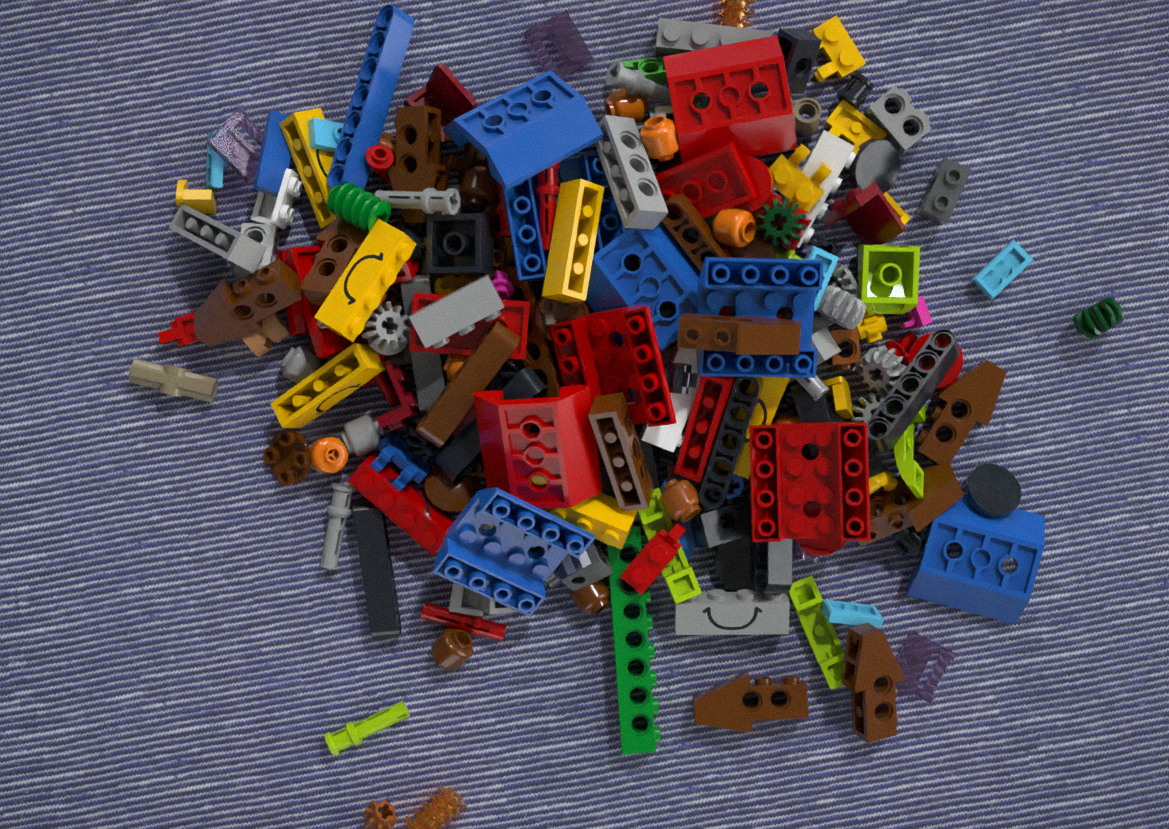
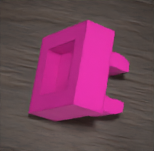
M923 295L918 297L917 307L905 313L907 321L900 324V328L910 327L914 329L933 322Z

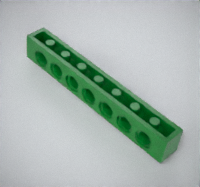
M633 524L623 548L632 547L636 551V557L642 550V547L647 544V538L644 531H640L639 524ZM607 545L608 561L614 572L609 575L622 754L656 752V744L661 743L660 726L654 727V716L659 715L658 698L652 699V688L657 687L656 670L650 671V660L655 659L654 642L648 643V632L653 631L652 614L646 615V604L651 603L650 586L642 595L634 588H624L621 584L622 578L620 575L631 561H624L620 558L621 549ZM629 603L637 604L640 608L639 613L634 617H628L623 612L624 607ZM632 631H636L642 636L641 641L636 645H631L625 640L627 634ZM640 660L644 664L643 669L640 672L633 673L628 669L629 662ZM634 688H641L646 694L643 699L636 701L630 697V692ZM637 716H643L647 719V724L643 728H635L632 725V720Z

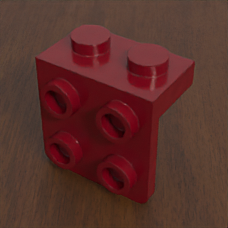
M439 63L435 66L426 85L405 99L403 106H429L441 109L442 146L447 142L444 140L443 128L452 120L477 108L478 104L474 95L469 90H466L457 80L455 73L443 63Z
M875 182L863 190L859 186L844 196L846 198L845 201L839 198L827 207L830 212L821 218L825 226L829 227L845 217L863 245H882L905 231V225Z
M389 362L385 366L402 407L376 417L380 428H387L390 431L396 430L397 432L411 426L410 421L422 415L419 409L417 393H412L409 385L412 379L406 367L402 368L394 362Z

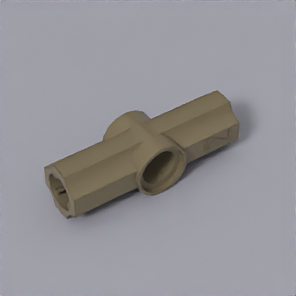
M134 359L128 374L130 383L155 388L161 393L183 397L184 395L206 402H213L218 390L217 378L192 373L186 368L168 364L163 366L141 359Z

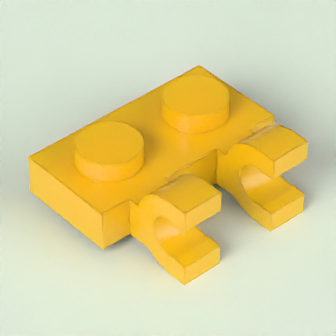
M837 15L811 31V34L822 40L819 50H822L829 63L818 68L813 74L818 83L823 82L835 73L841 80L866 64Z
M844 99L824 123L830 128L829 133L836 137L841 136L855 146L852 152L856 153V155L860 150L858 147L863 142L869 139H884L888 134Z
M801 143L789 159L781 153L769 169L774 179V187L784 196L790 198L791 202L794 204L799 203L800 207L808 212L825 193V190L819 185L829 176L832 169L823 162L813 175L808 177L797 167L810 153V150Z

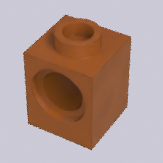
M858 328L829 331L837 345L840 342H845L849 345L850 353L846 358L840 357L838 353L828 359V365H836L837 370L854 369L853 363L861 362Z

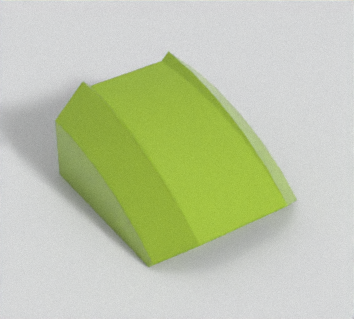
M858 245L859 297L865 303L866 311L869 314H904L917 307L920 246Z

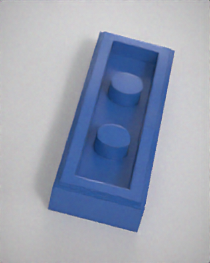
M271 110L267 116L253 189L278 197L284 173L289 168L291 152L279 123L289 116Z

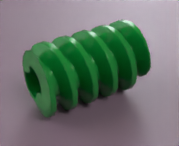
M349 182L333 187L327 197L326 204L330 213L337 215L348 223L354 224L355 227L362 229L364 232L369 233L378 219L387 223L390 218L391 205L389 202L382 201L381 198L373 196L370 192H365L363 188L356 187L353 183Z

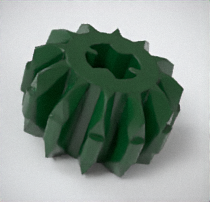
M785 197L782 204L778 198H773V208L768 204H763L762 208L767 214H757V219L764 220L763 225L756 227L757 231L767 230L762 239L768 241L773 237L772 246L778 247L781 239L785 247L790 246V237L796 241L801 238L795 230H806V225L798 224V220L806 218V214H796L801 205L795 203L790 207V198ZM780 214H782L781 218H787V223L783 224V230H781L782 227H777L775 221L780 219Z
M1107 297L1077 313L1072 320L1078 334L1080 333L1083 339L1089 340L1120 324L1125 316L1120 304L1116 302L1114 297Z

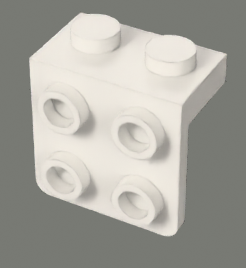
M287 168L278 197L259 191L251 220L266 225H274L282 230L286 229V225H291L295 214V209L292 208L295 197L299 198L303 187L300 175Z

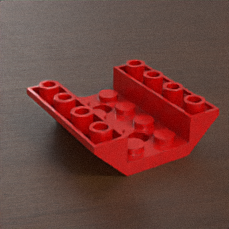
M777 35L663 57L677 130L681 163L731 142L734 143L739 156L757 157L797 149L794 112L784 57ZM754 85H764L768 91L767 95L762 99L753 97L751 88ZM705 95L710 100L709 106L703 110L697 109L693 105V100L696 96Z
M634 305L611 309L549 324L564 387L590 385L592 403L595 396L623 392L633 424L648 423L649 427L677 423L649 306ZM616 331L622 335L623 345H619L615 341L614 335ZM629 388L636 392V402L630 399L628 395Z
M590 385L561 387L559 397L504 400L503 390L473 393L487 489L496 487L540 509L572 507L602 492L598 445L588 416L593 404ZM534 423L540 428V431L529 433L525 430L524 425ZM537 475L542 476L546 479L547 483L536 485L531 478Z
M809 422L749 425L753 542H782L783 539L841 538V541H871L868 423ZM808 443L816 445L819 450L818 457L813 460L805 458L802 454L804 445ZM814 501L819 504V515L816 517L806 515L804 505L807 502Z

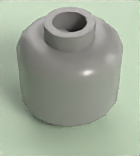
M300 345L296 349L293 347L289 349L280 366L283 367V375L298 384L318 370L322 361L313 355L310 349Z
M363 415L344 425L345 432L341 433L349 453L354 452L359 457L377 450L376 446L381 441L380 437L385 435L378 421L373 422L368 415Z

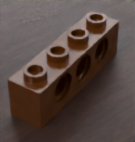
M621 392L595 396L588 416L620 511L649 508L654 486L624 394Z

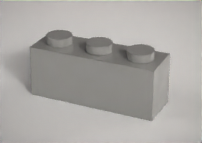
M487 274L414 312L409 316V319L425 348L433 346L435 350L450 342L448 337L454 333L459 332L460 336L475 329V322L483 318L486 322H489L502 314L500 309L504 308V303Z

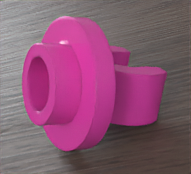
M495 270V280L491 281L500 298L508 299L514 293L513 284L508 280L506 272Z

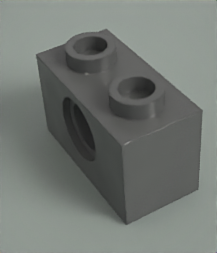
M948 158L941 160L935 169L916 214L941 225L949 222L972 169Z

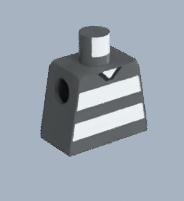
M594 539L579 559L568 554L549 576L546 583L553 588L563 582L570 589L576 591L614 572L601 542Z

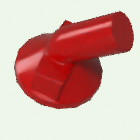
M371 146L365 155L366 162L370 166L369 170L378 173L382 180L388 183L390 178L387 169L393 164L394 155L386 146Z
M908 331L899 342L889 340L883 345L886 346L888 351L895 348V355L897 357L904 356L901 364H903L909 356L906 350L917 337L911 331Z

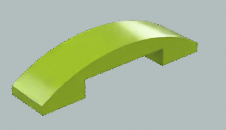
M917 388L910 389L908 392H914ZM926 403L894 446V455L899 472L917 499L923 498L924 472L917 462L913 460L914 423L925 422Z
M659 487L653 491L649 508L638 509L637 511L648 542L662 528L668 532L673 527L668 513L660 503V496L662 494ZM681 546L678 553L661 571L675 604L702 593Z
M809 575L793 582L788 593L830 690L843 685L840 677L844 650L832 622L827 621L820 609L823 599L813 576Z

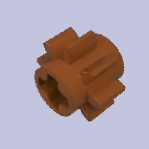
M385 799L378 804L375 800H372L361 814L365 818V825L363 827L366 829H392L398 822V819L395 817L396 808L386 802Z

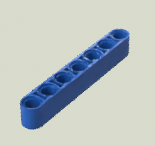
M387 4L381 8L373 27L328 173L327 184L331 188L350 182L355 184L356 187L364 189L369 176L370 166L365 159L366 151L371 146L378 145L414 28V19L392 4Z

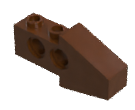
M429 106L396 107V146L394 150L396 165L387 169L394 191L423 192L426 188H435L436 191H447L450 166L441 165V109ZM401 209L405 223L427 225V215L442 214L441 211L427 214L422 209Z
M338 217L316 237L321 251L317 253L315 262L308 275L303 279L301 287L310 304L322 306L369 233Z
M277 259L233 284L226 278H223L194 313L195 336L211 347L263 329L262 319L302 299L300 276L280 259Z
M683 313L679 317L677 348L736 352L738 355H799L802 321L749 315L737 317Z
M988 360L980 361L956 378L953 383L936 392L933 397L942 403L940 406L937 404L928 416V419L931 420L925 430L922 428L914 438V443L916 444L914 451L936 465L951 463L974 424L987 426L990 422L1007 372ZM955 402H959L963 407V412L958 418L954 417L951 413V407ZM944 426L948 430V437L940 442L936 437V431L939 427Z
M950 463L922 469L924 472L923 498L917 499L901 475L894 477L898 483L893 490H882L870 495L871 541H858L860 547L913 525L916 532H919L962 498L964 494Z
M869 623L848 627L840 678L841 683L851 689L853 733L867 743L896 736L898 715L896 712L897 688L895 683L904 681L905 677L883 631Z
M744 671L693 696L695 724L741 732H753L752 721L809 718L807 683L804 679L800 680L799 676L796 675L783 676L781 681H771V677L754 678L755 682H750L749 673ZM775 691H783L785 693V698L781 703L771 702V695ZM748 692L757 694V700L751 705H746L742 702L743 696Z

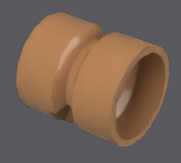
M277 312L262 319L263 329L241 337L249 349L259 358L272 349L273 342L280 343L290 335V329Z

